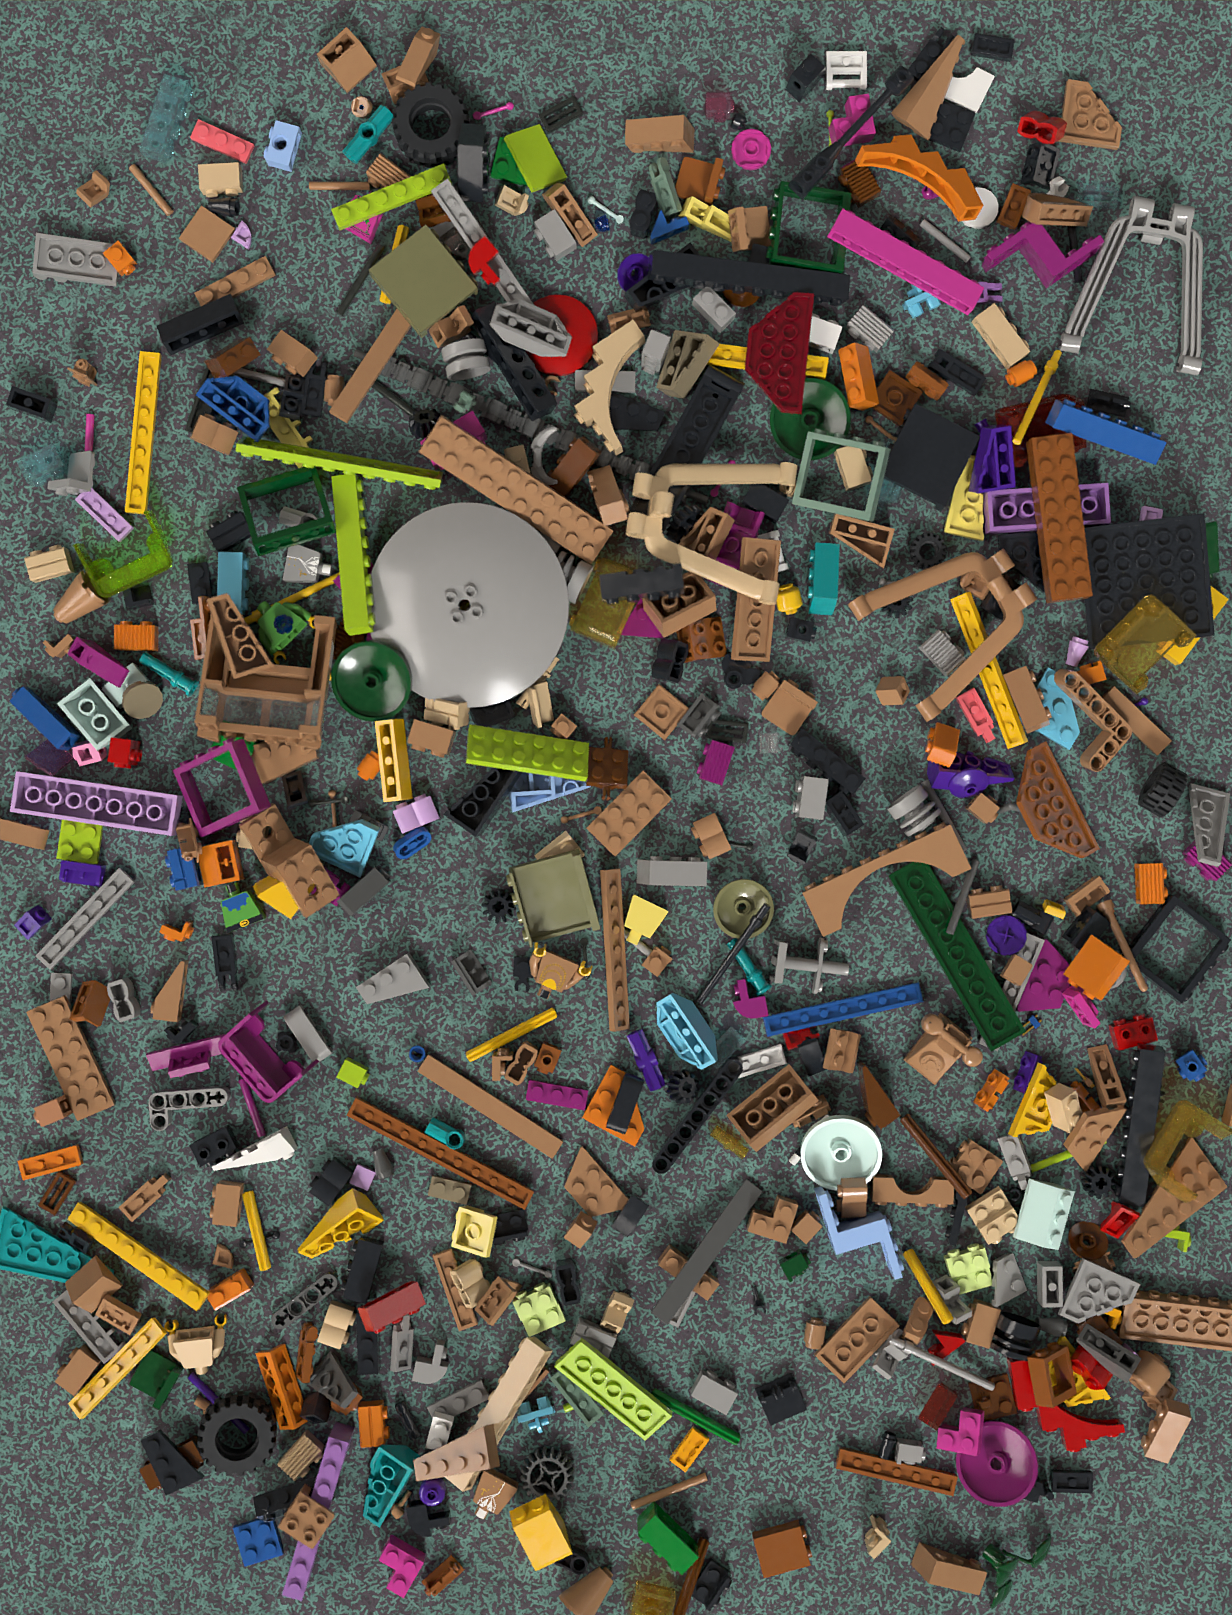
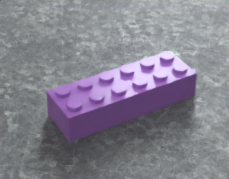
M1108 483L1079 485L1084 528L1111 524ZM1032 488L1004 489L983 494L985 535L1037 531Z

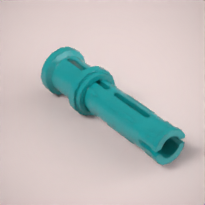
M148 652L143 653L139 660V663L170 681L174 688L178 687L186 692L188 697L194 693L199 684L197 680L193 681L185 676L183 671L172 669Z
M734 938L726 944L730 950L738 939ZM742 947L735 958L746 973V980L751 982L757 991L756 995L759 996L769 990L772 985L767 983L762 975V970L756 968Z

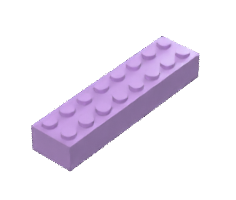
M16 771L10 812L177 836L175 829L179 823L183 796Z

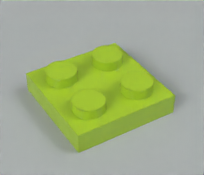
M62 820L56 859L98 864L103 825Z

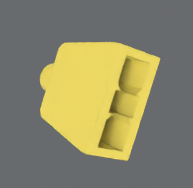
M633 895L624 923L625 927L631 929L626 941L637 945L642 935L650 938L668 911Z

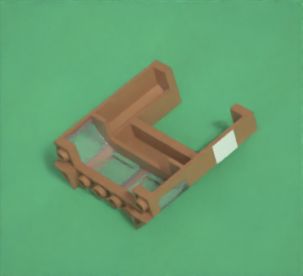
M211 615L195 716V724L198 727L197 736L220 744L222 736L226 739L233 738V740L236 737L244 738V740L251 742L259 739L271 744H276L279 741L291 746H297L299 743L302 752L321 748L337 628L335 617L317 615L314 617L316 631L311 668L273 664L274 667L233 679Z

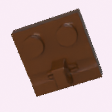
M1006 1372L984 1378L995 1383L992 1391L971 1381L967 1382L974 1409L985 1411L984 1422L1017 1413Z

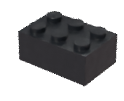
M462 123L458 141V195L462 201L483 202L484 194H488V183H490V171H488V165H490V152H488L490 133H486V125Z

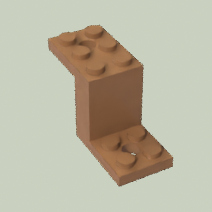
M272 803L270 808L253 815L239 824L240 829L268 876L285 884L303 917H309L340 896L311 844L294 838L275 804ZM270 826L271 834L264 837L262 835L263 828ZM311 884H315L317 887L316 892L309 895L308 887Z

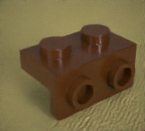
M432 193L415 200L419 210L421 227L425 225L427 227H434L440 223L452 222Z

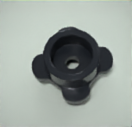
M279 1032L276 1049L293 1053L296 1050L295 1041L297 1038L293 1033Z

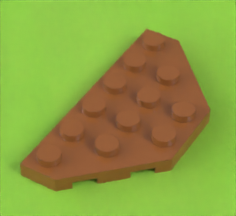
M1042 742L1027 750L1016 804L1033 838L1079 858L1087 857L1099 850L1100 848L1047 742Z

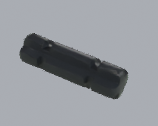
M400 1401L395 1405V1410L397 1414H400L399 1418L405 1430L408 1431L409 1439L413 1441L420 1437V1432L415 1427L416 1423L410 1411H407L408 1407L405 1401Z

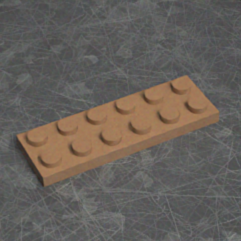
M742 537L739 571L760 580L777 582L781 541ZM737 592L731 652L732 660L770 662L775 605L759 603V599H754Z
M63 995L32 1008L26 1013L77 1121L112 1107L116 1103L79 1022L69 1019L72 1007L66 995Z

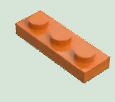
M79 1144L18 1160L22 1180L84 1164Z

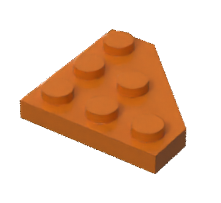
M611 1064L582 1118L635 1147L644 1131V1125L637 1104L625 1134L606 1128L609 1115L626 1073Z

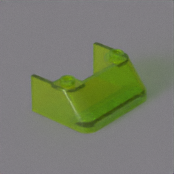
M144 511L154 532L148 536L146 541L150 553L115 570L107 559L100 558L92 562L83 543L73 545L96 592L101 597H112L172 567L173 559L167 539L153 511Z

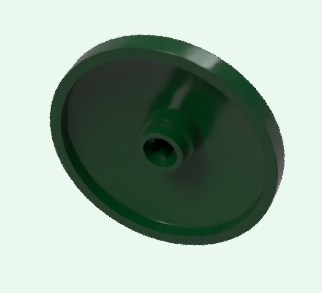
M819 378L805 379L802 414L781 413L774 404L770 412V428L775 441L787 454L801 460L808 432L814 433L815 429L827 431L826 435L834 437V433H838L847 437L851 425V411L844 394L832 383ZM815 440L811 460L825 458L835 452L841 445Z
M366 640L351 645L338 656L332 669L331 684L338 703L349 714L361 720L375 722L393 717L406 705L412 692V674L407 661L395 648L380 641Z

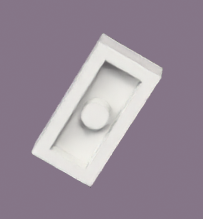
M434 1412L425 1448L435 1450L447 1444L454 1416Z

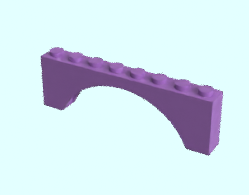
M335 1422L328 1438L311 1498L330 1509L355 1429L353 1426ZM320 1539L313 1549L298 1541L282 1593L283 1596L302 1601L314 1567Z

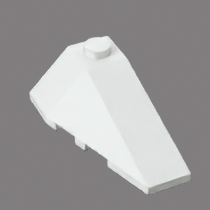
M286 1126L232 1156L221 1160L212 1168L213 1170H221L275 1161L282 1157L286 1160L295 1155L294 1151L298 1146Z

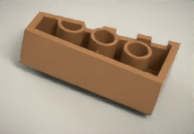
M228 593L207 599L233 679L274 667Z

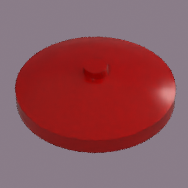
M550 295L533 303L534 306L557 315L567 332L572 336L566 356L540 357L526 351L529 358L533 360L537 371L550 376H566L575 373V370L582 369L591 360L594 354L593 346L598 342L597 325L590 310L582 302L566 295Z

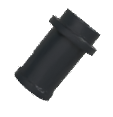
M885 1431L881 1436L882 1443L878 1456L888 1460L891 1457L893 1445L897 1442L896 1434Z

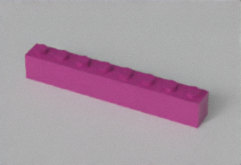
M841 210L827 236L966 315H969L975 308L984 290V287L980 286L977 281L968 279L961 272L946 267L943 262L930 258L924 251L914 249L904 240L896 239L888 231L880 230L872 222L857 217L850 210Z

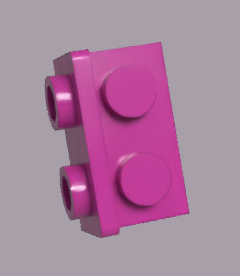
M1071 985L1062 995L1081 1023L1095 1029L1101 1024L1097 1019L1099 1011L1091 999L1083 994V988L1080 986L1075 988Z

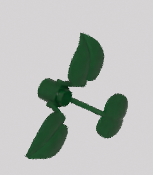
M1051 1534L1039 1545L1033 1557L1029 1560L1009 1553L1005 1549L1001 1551L992 1543L987 1546L982 1557L990 1562L997 1571L996 1585L999 1587L990 1605L991 1609H994L1009 1594L1013 1581L1008 1579L1019 1561L1035 1568L1045 1559L1051 1546ZM1005 1556L1011 1557L1013 1559L1007 1561V1558Z

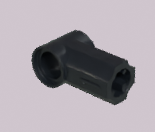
M1020 900L1015 904L1011 916L1030 925V928L1037 930L1043 935L1047 933L1055 918Z

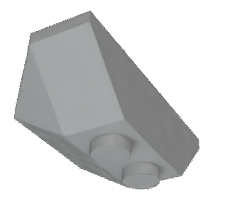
M520 299L497 304L490 325L505 342L540 357H561L567 355L572 336L567 332L557 315Z

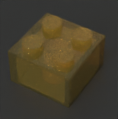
M636 1580L628 1615H672L676 1601L675 1589Z

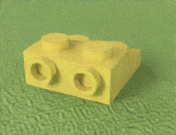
M468 1205L459 1207L456 1213V1225L452 1233L451 1247L485 1258L490 1257L497 1216L484 1213V1210Z

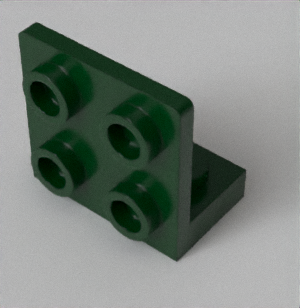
M151 1349L143 1357L129 1384L156 1399L152 1406L160 1410L184 1368Z

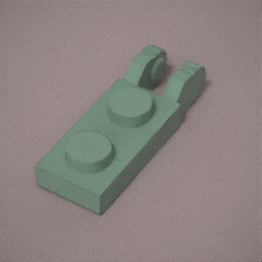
M660 157L657 160V164L653 162L649 165V173L660 210H662L665 219H668L682 211V207L669 171L670 166L666 158Z
M462 391L460 393L461 397L453 407L460 413L467 414L468 411L471 412L475 408L477 402L474 400L476 396L467 391Z

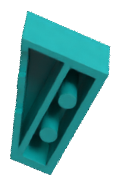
M815 542L814 549H810L809 562H812V568H809L808 580H811V585L808 587V598H810L808 614L833 615L838 600L840 544Z

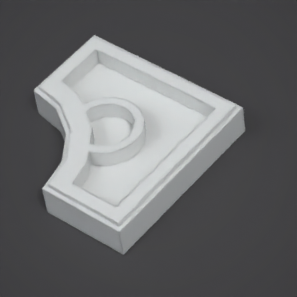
M977 67L967 77H952L944 99L977 113L995 76Z

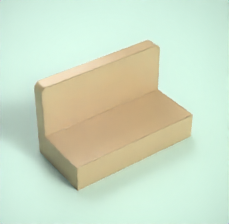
M547 681L535 682L527 688L533 723L537 728H540L542 723L553 721L554 717Z

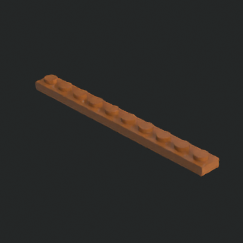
M359 1097L355 1098L346 1115L524 1210L535 1191L458 1149H450L446 1144L425 1134L422 1130Z

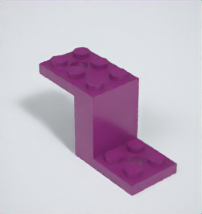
M1028 221L1020 228L1021 231L1017 234H1009L1004 238V243L999 246L995 244L987 250L988 254L984 257L982 268L987 272L1019 250L1047 289L1096 255L1105 241L1100 235L1095 239L1090 237L1082 244L1079 250L1073 249L1064 256L1043 225Z

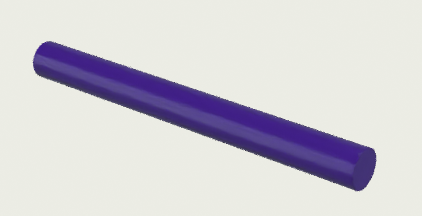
M192 1372L187 1379L214 1404V1400L218 1396ZM240 1418L230 1420L243 1434H246L250 1429Z

